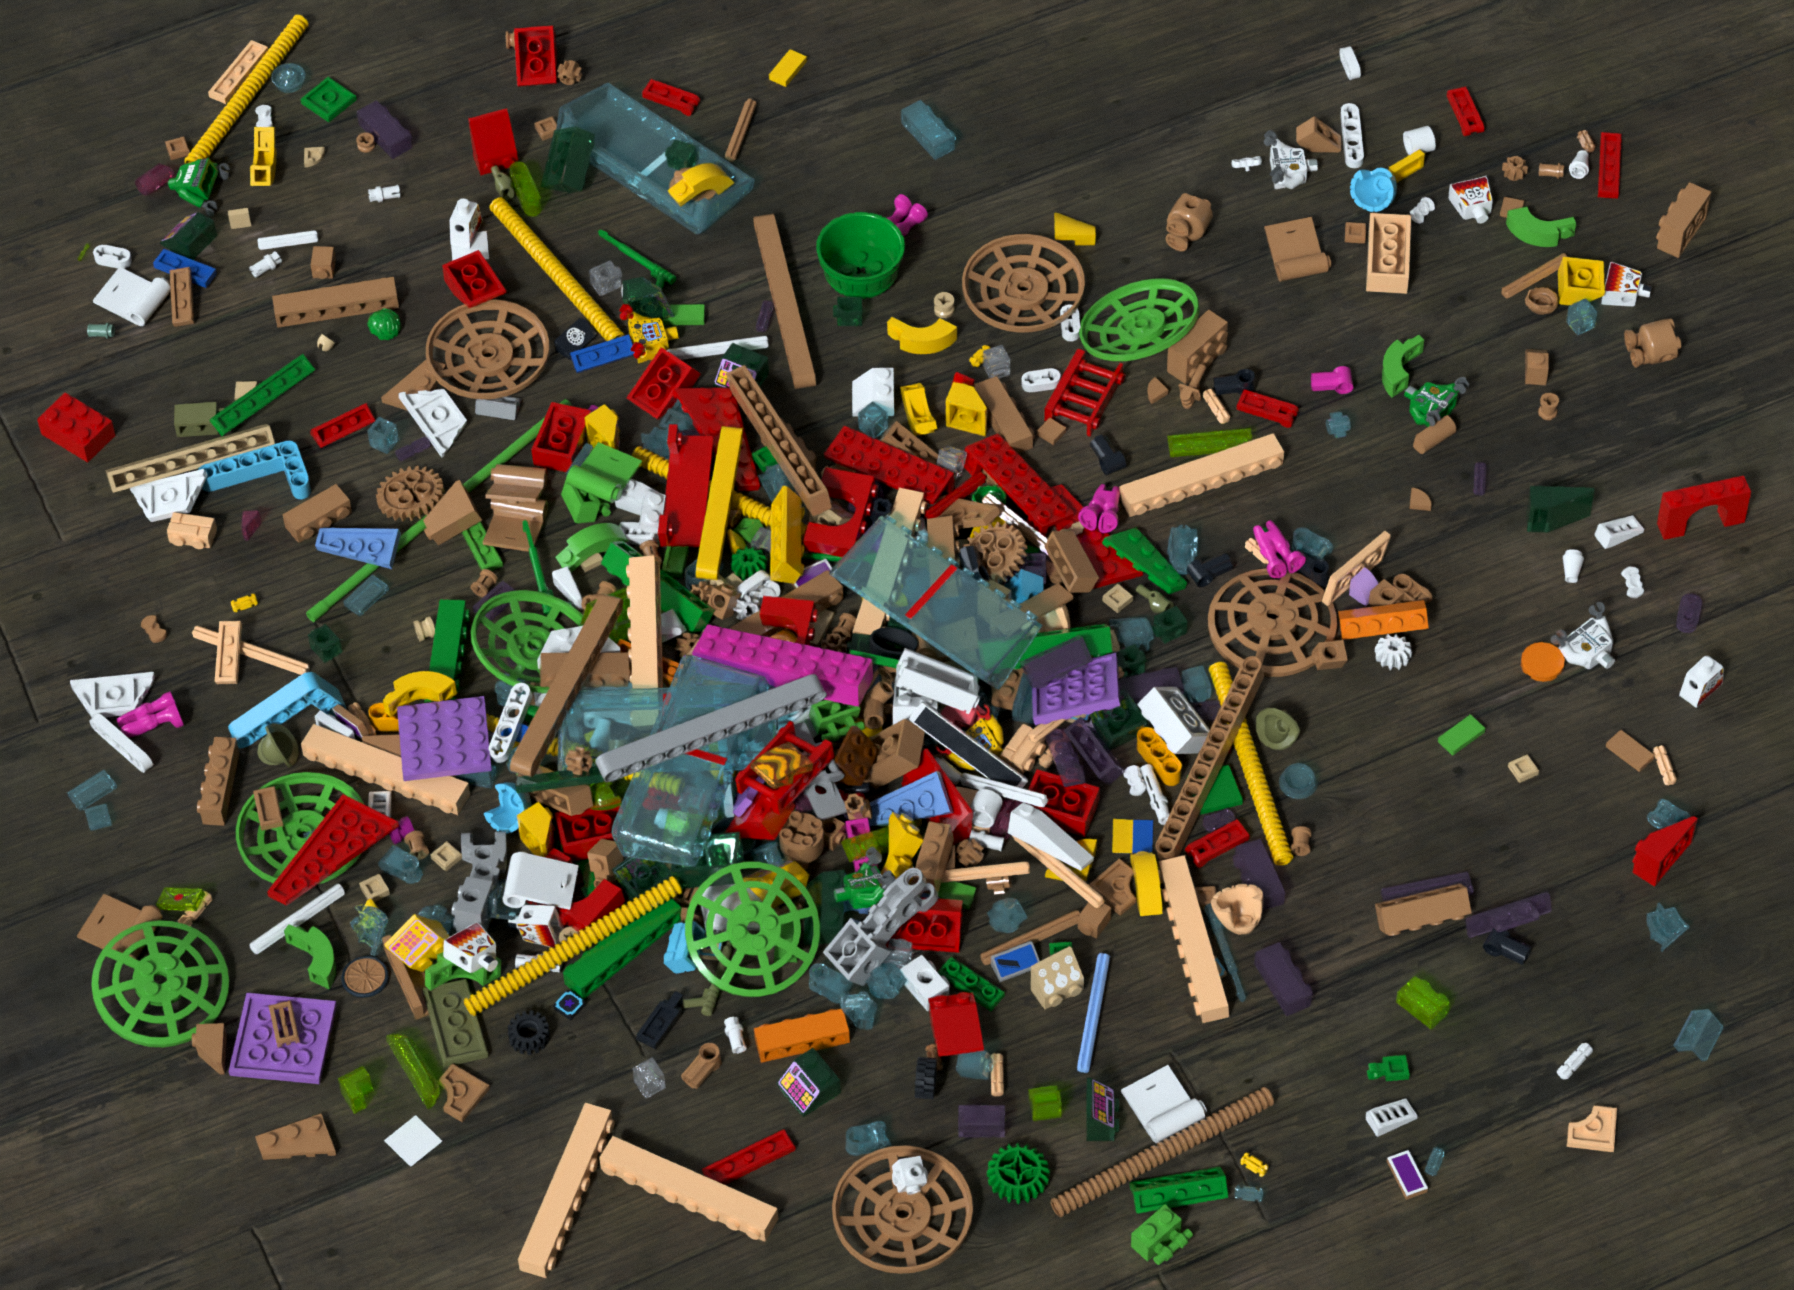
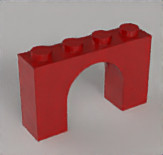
M825 467L821 481L828 490L829 497L846 500L856 510L848 522L839 526L809 522L803 540L805 550L855 560L856 553L860 552L862 548L861 536L867 531L868 523L866 519L872 513L873 503L871 502L872 498L877 496L878 485L875 484L874 476Z
M1739 476L1664 492L1657 525L1663 539L1684 536L1689 517L1699 509L1711 505H1718L1717 511L1724 527L1745 523L1751 495L1745 477Z
M763 596L759 613L762 625L791 629L798 635L795 643L809 646L810 641H813L815 637L814 622L817 623L819 618V610L816 609L814 601Z
M555 848L545 857L573 864L570 857ZM603 879L588 897L571 903L570 910L559 907L555 908L562 924H567L579 932L581 929L585 930L586 926L591 927V923H597L598 919L602 920L603 916H609L610 912H615V909L619 908L625 902V899L619 887ZM526 900V902L529 903V904H533V903H534L535 905L551 906V905H546V904H542V903H538V902H533V901Z

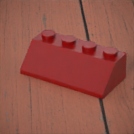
M924 749L920 755L919 766L903 775L902 787L936 771L940 772L954 813L925 818L927 823L950 824L954 837L953 845L970 838L973 811L929 750Z
M937 899L936 903L926 912L918 911L901 925L885 944L886 947L959 953L963 900Z

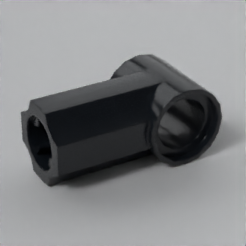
M1241 369L1235 375L1213 377L1216 395L1231 393L1242 395L1244 389L1251 392L1255 391V374L1250 369Z
M1098 435L1090 442V447L1098 457L1100 467L1106 476L1126 468L1123 454L1121 451L1115 450L1107 436Z
M878 498L875 500L870 516H867L868 527L874 533L888 524L892 507L888 499Z
M965 546L960 549L959 557L964 572L961 575V581L968 591H972L988 582L990 577L986 568L982 566L977 547Z
M1297 549L1296 551L1303 553L1306 559L1304 565L1298 571L1309 577L1320 587L1326 586L1329 582L1328 562L1323 559H1315L1303 550Z
M1222 553L1205 561L1202 559L1194 560L1187 566L1186 570L1197 587L1202 588L1210 584L1213 578L1231 571L1233 565L1227 553Z
M1497 926L1493 927L1483 944L1484 951L1494 957L1502 955L1521 965L1526 963L1532 949L1531 946L1512 938L1504 928Z

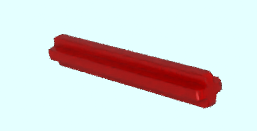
M977 472L927 509L925 517L931 519L940 516L958 498H965L985 483L986 475L982 472Z

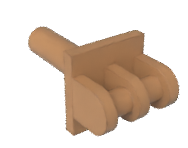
M1202 364L1198 365L1189 386L1179 384L1180 399L1185 409L1191 408L1195 400H1201L1199 382L1206 370V367Z

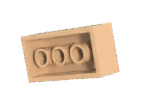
M1370 213L1366 291L1407 294L1411 215Z

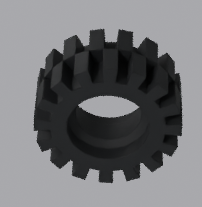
M531 1010L530 1014L522 1011V1016L517 1013L515 1019L511 1018L510 1024H508V1037L511 1047L513 1046L516 1052L519 1049L520 1054L523 1055L525 1051H527V1055H531L533 1050L537 1054L539 1053V1047L543 1050L545 1044L548 1045L550 1038L546 1018L544 1016L541 1018V1013L539 1012L534 1015V1011ZM531 1027L537 1030V1034L530 1038H524L520 1035V1032L525 1028Z
M918 1057L915 1098L934 1099L937 1058Z

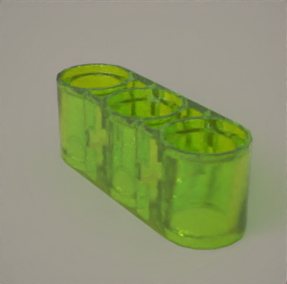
M523 162L512 163L509 168L510 177L521 207L527 216H537L542 210L540 194L529 169Z

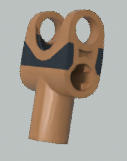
M881 667L874 672L873 679L859 705L860 712L858 718L864 719L865 726L869 729H879L883 726V705L894 695V679L886 669Z

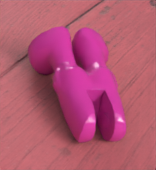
M899 194L894 200L896 210L887 219L899 228L902 233L901 235L904 237L909 233L910 228L923 222L928 217V213L922 205L916 203L912 206L910 200L905 195ZM908 216L903 222L899 223L903 218Z
M1101 484L1098 487L1089 506L1083 507L1079 512V522L1086 529L1095 530L1099 514H1101L1098 524L1100 532L1107 533L1117 527V512L1119 510L1120 498L1119 487L1114 486L1112 491H1106L1105 484Z
M1273 521L1266 522L1268 532H1264L1260 525L1254 526L1253 532L1260 547V553L1269 562L1267 572L1270 577H1284L1287 570L1289 573H1294L1304 565L1306 559L1303 553L1300 551L1291 552L1289 542ZM1276 552L1282 556L1283 560L1277 557Z
M171 691L164 693L152 703H145L117 718L121 732L128 738L153 730L164 722H170L176 728L184 726Z

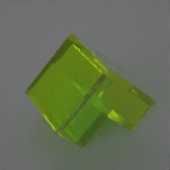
M361 1066L338 1078L341 1094L353 1114L366 1108L364 1095L373 1091L370 1076L365 1067Z
M1057 1085L1028 1089L1033 1121L1061 1118L1062 1102Z

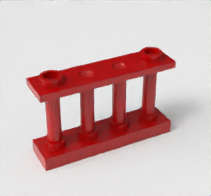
M1077 349L1045 406L1044 421H1047L1049 418L1054 420L1056 416H1064L1087 424V436L1091 437L1094 429L1097 430L1099 428L1101 416L1118 385H1122L1124 382L1123 364L1119 363L1115 372L1087 363L1085 351ZM1085 370L1108 378L1110 381L1107 387L1079 378L1080 372ZM1077 385L1100 393L1102 396L1097 402L1071 393V388ZM1069 400L1094 410L1089 417L1063 408L1064 401L1067 402Z
M789 721L750 764L737 774L735 778L737 791L739 794H742L748 787L755 789L769 797L773 812L781 815L834 758L833 745L826 739L819 746L808 743L796 736L794 722ZM791 743L811 754L806 760L801 762V767H798L792 775L788 776L786 774L779 779L784 784L777 790H773L755 780L763 772L756 766L761 762L756 760L764 754L773 755L770 750L776 747L785 749ZM776 754L778 756H785V759L788 760L787 762L789 764L791 763V756L787 754ZM774 769V770H775V773H774L775 775H774V776H775V779H777V777H776L777 769Z

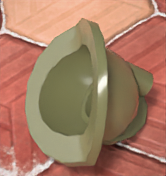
M1266 708L1261 710L1256 717V732L1259 740L1265 746L1273 750H1284L1297 740L1300 733L1298 722L1285 709Z
M272 723L267 725L265 729L268 735L258 745L257 753L259 759L268 765L285 763L288 768H291L299 755L298 745L294 736L287 728L280 724Z

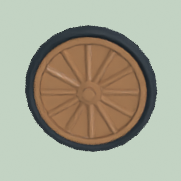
M361 956L353 959L345 966L341 982L345 990L351 995L361 998L371 997L380 993L385 988L389 979V971L380 959L372 956Z

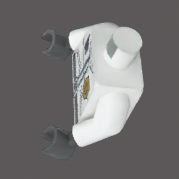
M1268 130L1264 134V144L1272 146L1270 149V176L1273 177L1272 182L1275 189L1285 187L1294 189L1306 182L1308 171H1317V159L1305 160L1303 149L1285 145L1277 139L1276 133L1272 130Z
M1597 602L1598 611L1595 610L1594 605L1589 607V613L1596 616V619H1589L1568 636L1564 630H1558L1556 635L1551 637V642L1554 645L1559 644V649L1568 663L1583 666L1586 669H1592L1598 663L1608 669L1615 662V659L1610 655L1613 638L1606 617L1602 616L1605 606L1602 602Z

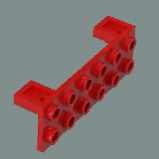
M669 424L667 443L670 456L664 514L659 516L658 536L661 546L700 547L707 510L714 439L713 436H684L682 433H679L677 424Z
M847 426L841 429L824 453V458L860 474L874 476L875 480L897 490L903 488L924 493V501L932 505L943 491L950 493L955 488L953 472Z
M1000 434L992 435L965 447L961 465L972 476L977 472H981L983 468L1029 516L1027 523L1043 536H1046L1048 527L1073 517L1074 512L1009 446Z

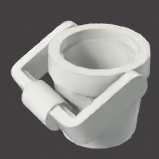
M673 609L661 614L662 643L687 631L685 625L682 624Z

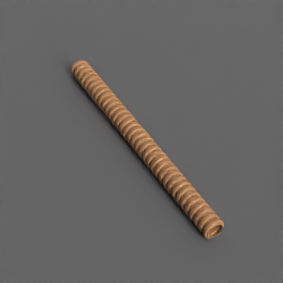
M1262 1087L1261 1091L1257 1090L1255 1094L1251 1093L1249 1097L1245 1096L1242 1100L1236 1101V1104L1232 1103L1230 1107L1226 1106L1224 1110H1219L1218 1114L1213 1113L1212 1117L1208 1116L1206 1120L1202 1119L1200 1123H1194V1127L1190 1125L1187 1127V1130L1183 1129L1181 1133L1177 1132L1175 1136H1170L1169 1140L1164 1139L1163 1143L1158 1142L1157 1146L1153 1145L1150 1149H1145L1144 1153L1141 1151L1138 1153V1156L1134 1155L1132 1159L1128 1158L1126 1162H1120V1166L1115 1165L1113 1169L1109 1168L1107 1172L1103 1171L1101 1176L1096 1175L1095 1179L1090 1178L1088 1182L1084 1181L1082 1186L1079 1184L1076 1186V1189L1071 1188L1070 1192L1065 1191L1064 1195H1058L1057 1199L1052 1198L1051 1206L1057 1216L1063 1217L1064 1213L1069 1214L1070 1210H1076L1077 1206L1080 1208L1083 1206V1203L1088 1204L1089 1200L1093 1201L1095 1197H1101L1102 1193L1106 1194L1108 1190L1112 1191L1114 1187H1120V1183L1125 1184L1127 1180L1131 1181L1133 1177L1137 1178L1139 1173L1142 1175L1145 1173V1170L1150 1171L1151 1167L1156 1168L1158 1164L1161 1165L1164 1161H1169L1170 1157L1174 1158L1176 1154L1180 1155L1182 1151H1188V1147L1193 1148L1195 1144L1199 1145L1201 1141L1205 1142L1207 1138H1212L1213 1134L1218 1135L1219 1131L1224 1132L1225 1128L1229 1129L1231 1125L1235 1126L1237 1122L1241 1123L1244 1119L1250 1118V1115L1254 1116L1256 1112L1259 1113L1262 1109H1267L1268 1105L1273 1106L1274 1098L1272 1093L1266 1087Z

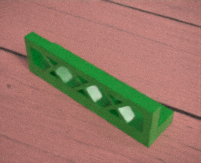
M1221 1167L1129 1182L1137 1214L1159 1210L1163 1205L1172 1208L1228 1198L1226 1176Z

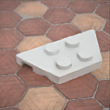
M445 389L418 391V394L399 393L401 402L439 455L444 457L466 426V418Z
M201 469L131 487L130 490L150 522L171 518L173 512L190 513L207 478V472Z
M583 626L551 631L541 653H569ZM608 637L600 653H621V650ZM540 656L537 660L538 669H540Z
M154 672L79 679L70 680V684L92 718L98 713L104 717L122 716L140 707L155 680Z

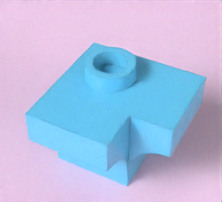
M1023 569L1014 577H1011L1005 584V587L1011 590V606L1015 607L1043 592V577Z

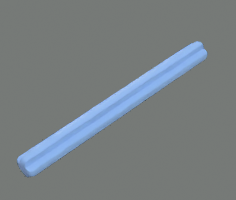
M1099 953L1097 956L1077 1065L1079 1072L1088 1073L1090 1070L1110 961L1108 954Z

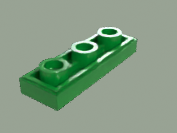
M952 956L937 971L940 976L946 977L949 984L959 991L973 992L975 1001L990 1012L1005 997L1004 991Z

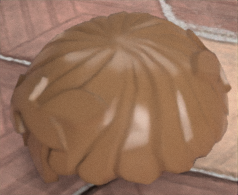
M1536 287L1534 290H1529L1525 298V304L1536 314H1550L1558 305V297L1549 288Z

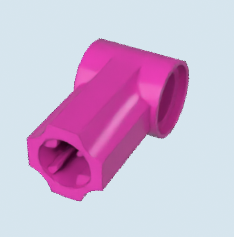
M1341 366L1335 368L1333 372L1311 373L1312 390H1335L1339 394L1351 392L1354 388L1351 369Z

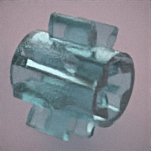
M1342 412L1330 413L1331 419H1326L1328 434H1334L1336 438L1346 436L1345 431L1351 429L1348 416L1342 415Z

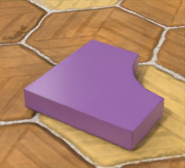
M762 772L755 780L763 784L768 776ZM748 787L742 794L737 792L735 794L733 814L737 817L741 816L753 803L758 791Z

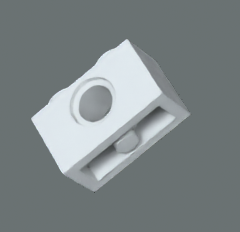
M922 955L900 969V981L927 1012L929 1011L928 998H934L938 995L949 996L950 984L946 977L940 976L934 964L930 960L927 961Z

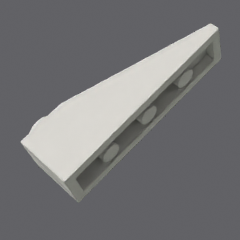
M631 479L623 489L620 499L618 501L615 500V505L617 508L640 515L645 490L659 492Z
M1024 802L1011 811L1008 828L1010 835L1080 871L1093 862L1094 857L1042 811Z

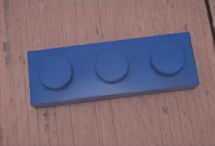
M163 249L153 262L154 268L169 274L170 270L190 267L192 283L207 288L217 274L215 268Z
M628 334L571 352L570 356L576 373H580L631 357L634 352L630 350L632 342Z

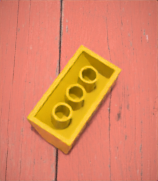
M782 486L771 504L770 580L795 584L804 571V564H801V558L804 553V545H801V539L804 535V526H801V520L804 517V507H802V499L787 486Z

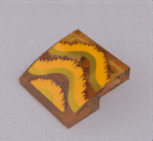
M788 742L762 754L750 764V768L775 789L793 784V776L812 771L813 762Z

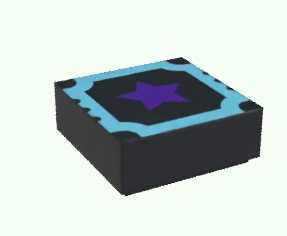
M569 990L553 1004L554 1010L570 1021L586 1006L584 1000Z

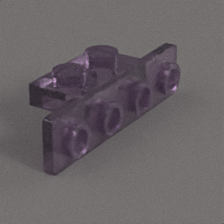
M1054 729L1045 736V740L1063 786L1069 787L1084 784V769L1082 765H1079L1078 753L1074 752L1066 729Z
M1544 892L1467 917L1465 919L1467 935L1469 938L1490 932L1493 927L1497 932H1502L1539 920L1540 915L1551 912L1550 894Z

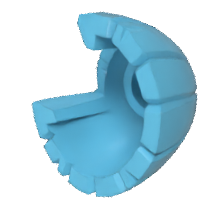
M1377 168L1374 171L1361 169L1353 176L1350 193L1351 197L1355 199L1354 202L1359 207L1370 212H1378L1384 210L1393 202L1397 192V183L1395 176L1388 169Z
M505 782L496 784L495 788L499 792L500 806L485 812L484 816L487 822L491 823V826L497 829L498 832L506 831V834L512 833L519 829L517 815L532 806L530 794L524 787L516 783Z

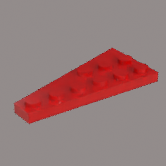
M674 388L672 395L681 402V408L685 413L689 414L693 420L692 424L700 436H713L715 458L722 426L743 428V440L735 487L738 491H758L760 483L738 404L730 388Z
M1062 484L1050 487L1074 512L1073 517L1055 524V528L1057 531L1069 529L1072 524L1079 521V512L1083 506ZM1098 522L1095 530L1091 531L1084 528L1082 534L1076 536L1099 577L1092 589L1143 576L1142 571H1137L1132 567L1133 563L1127 558L1121 559L1116 555L1117 551L1111 546L1107 548L1102 544L1104 537L1110 535L1099 531Z
M343 794L267 891L268 897L286 906L398 828V821Z

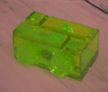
M1414 976L1397 993L1396 1003L1431 1030L1449 1013L1450 1003L1448 998L1442 993H1436L1424 979L1420 980Z

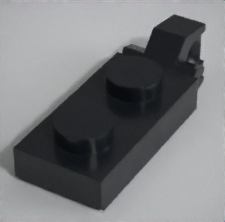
M675 991L669 1001H660L636 1034V1039L656 1050L682 1012L680 1007L683 1004V995Z

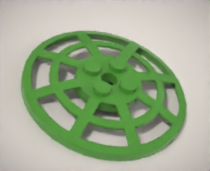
M1148 279L1130 283L1108 293L1091 306L1081 321L1079 336L1087 352L1097 358L1109 361H1130L1145 358L1171 347L1191 330L1198 319L1200 311L1199 301L1195 292L1188 285L1176 280ZM1158 289L1173 290L1183 294L1175 303L1167 299H1157ZM1150 290L1149 297L1146 300L1137 301L1125 307L1119 301V299L1128 295ZM1190 299L1194 306V312L1192 317L1184 319L1180 307ZM1109 305L1116 309V312L1106 320L1103 326L1092 324L1097 315ZM1155 305H1160L1168 307L1169 309L1162 313L1160 310L1154 308ZM1146 306V308H1144V309H1139V310H1136V311L1131 312V313L1129 312V311L1134 310V309H1136V308H1140V307ZM1175 312L1177 314V322L1167 324L1165 319ZM1119 317H1123L1117 327H1110ZM1174 329L1166 338H1160L1164 331ZM1089 330L1100 332L1102 346L1090 347L1088 343ZM1107 333L1118 334L1120 339L1109 343L1107 341ZM1150 342L1154 343V345L1139 349V347ZM1122 344L1131 345L1129 350L1115 348ZM1109 350L1116 354L1102 353V351Z
M527 590L510 591L492 597L480 607L472 623L471 641L481 663L500 680L511 686L522 683L517 681L518 678L540 683V678L526 676L522 673L526 668L537 670L540 675L537 660L550 635L548 631L551 627L555 630L565 629L555 621L559 612L567 615L579 627L583 626L587 619L570 604L549 594ZM518 601L536 602L552 608L547 617L536 613L521 612ZM510 603L512 614L502 617L495 624L485 617L493 608ZM524 620H534L543 624L541 627L525 625ZM515 621L517 626L511 634L501 629L505 624ZM480 623L490 630L488 639L489 649L479 648L477 629ZM496 635L507 641L506 649L495 648ZM528 646H532L537 650H532ZM485 656L493 657L499 666L510 675L507 676L500 672ZM500 657H510L517 666L514 670L511 669ZM527 684L530 690L535 693L546 694L549 690V687Z
M303 772L279 777L259 788L275 786L276 790L281 789L284 801L279 803L280 811L288 808L290 814L282 820L283 826L272 828V830L277 831V842L265 844L264 835L266 830L262 831L259 825L257 833L258 846L245 848L244 829L248 818L260 824L258 813L253 810L256 806L254 794L247 800L238 816L236 825V841L239 853L245 864L262 879L274 883L324 819L322 813L325 807L331 810L335 805L334 802L329 800L333 788L364 804L361 797L352 787L333 776ZM301 783L325 785L320 797L313 795L293 797L289 787L290 785ZM315 803L316 807L314 811H298L296 804ZM301 832L310 833L305 838L298 837ZM281 849L287 855V858L283 864H280L268 852ZM262 854L263 858L270 865L278 869L273 876L263 873L251 862L248 856ZM361 854L318 884L332 880L347 871Z
M762 862L732 864L711 875L692 897L685 919L687 949L699 972L719 989L743 997L772 995L795 983L812 963L820 938V921L817 908L805 886L786 870ZM760 868L773 871L777 875L772 885L760 881L744 882L740 869ZM731 872L735 885L723 891L715 901L702 896L714 881ZM785 878L801 891L807 900L808 908L797 910L791 899L780 890ZM746 888H760L768 892L763 902L750 901ZM738 891L741 904L733 911L721 905L729 895ZM776 895L787 905L790 913L778 916L775 910L770 907ZM698 904L709 909L706 921L707 937L694 941L692 922ZM717 913L727 918L726 932L714 935L713 922ZM812 916L813 940L811 949L807 953L797 947L801 934L800 919ZM793 921L794 934L790 943L780 937L781 925ZM750 922H755L759 925L760 930L758 934L753 935L748 932L747 926ZM729 940L730 944L737 950L731 961L721 953L717 946L718 943ZM775 945L787 951L780 960L769 965L766 952ZM710 946L715 957L727 967L721 980L706 968L697 950ZM744 955L758 956L761 968L749 969L741 967L739 964ZM792 955L804 962L790 978L780 984H774L772 972L782 967ZM735 972L748 976L763 975L766 988L743 989L729 985V982Z
M173 921L144 922L122 931L104 947L96 960L92 974L93 1000L103 1021L122 1038L147 1047H170L191 1041L192 1033H196V1027L185 1033L178 1034L176 1021L188 1016L199 1006L209 1014L200 1024H214L224 1009L228 997V969L224 957L217 946L197 929ZM152 927H174L189 933L183 940L169 936H154ZM143 929L145 939L132 944L123 953L111 949L123 937ZM197 937L202 939L212 949L219 964L206 965L200 953L191 946L192 942ZM156 943H171L177 945L172 954L159 953ZM144 945L148 946L150 955L144 957L141 961L129 956L136 949ZM187 950L195 958L199 966L186 968L179 959ZM105 957H109L117 961L113 970V985L99 990V972ZM125 964L133 968V979L119 983L122 965ZM221 973L222 989L217 1004L213 1006L204 999L208 988V974ZM158 975H163L167 980L162 984H158L154 981V978ZM201 975V986L198 994L187 988L188 977ZM131 989L135 990L140 998L135 1008L126 1001L122 992ZM115 994L121 1007L130 1014L124 1026L120 1025L108 1013L102 1002L103 998ZM182 996L192 1002L185 1009L177 1013L173 1012L172 1004ZM148 1004L163 1006L165 1016H153L145 1014L143 1011ZM138 1019L154 1024L166 1023L169 1037H149L132 1032Z

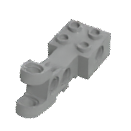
M506 831L495 832V845H473V833H461L462 860L472 863L473 868L470 877H466L464 884L459 886L458 901L454 902L452 906V915H455L453 929L456 930V933L475 922H478L486 932L488 931L495 911L493 892L494 889L499 890L501 880H498L500 873H505L507 868Z
M918 868L906 870L883 892L884 897L877 905L874 904L870 908V914L863 922L850 918L823 951L849 981L864 986L891 953L885 944L897 929L918 911L926 912L936 903L938 899L937 890L932 884L926 883L925 875ZM919 876L916 884L909 885L911 877ZM924 891H931L929 898L921 899V894Z

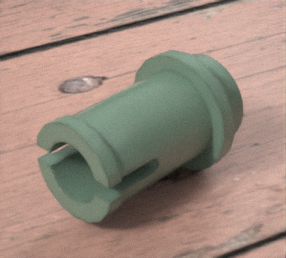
M106 323V325L89 324L87 333L89 337H106V339H110V337L115 335V327L110 323Z

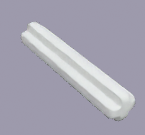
M313 230L258 238V247L260 250L315 243L318 241V235Z

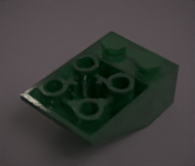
M1530 486L1526 510L1527 532L1548 533L1589 517L1594 488Z

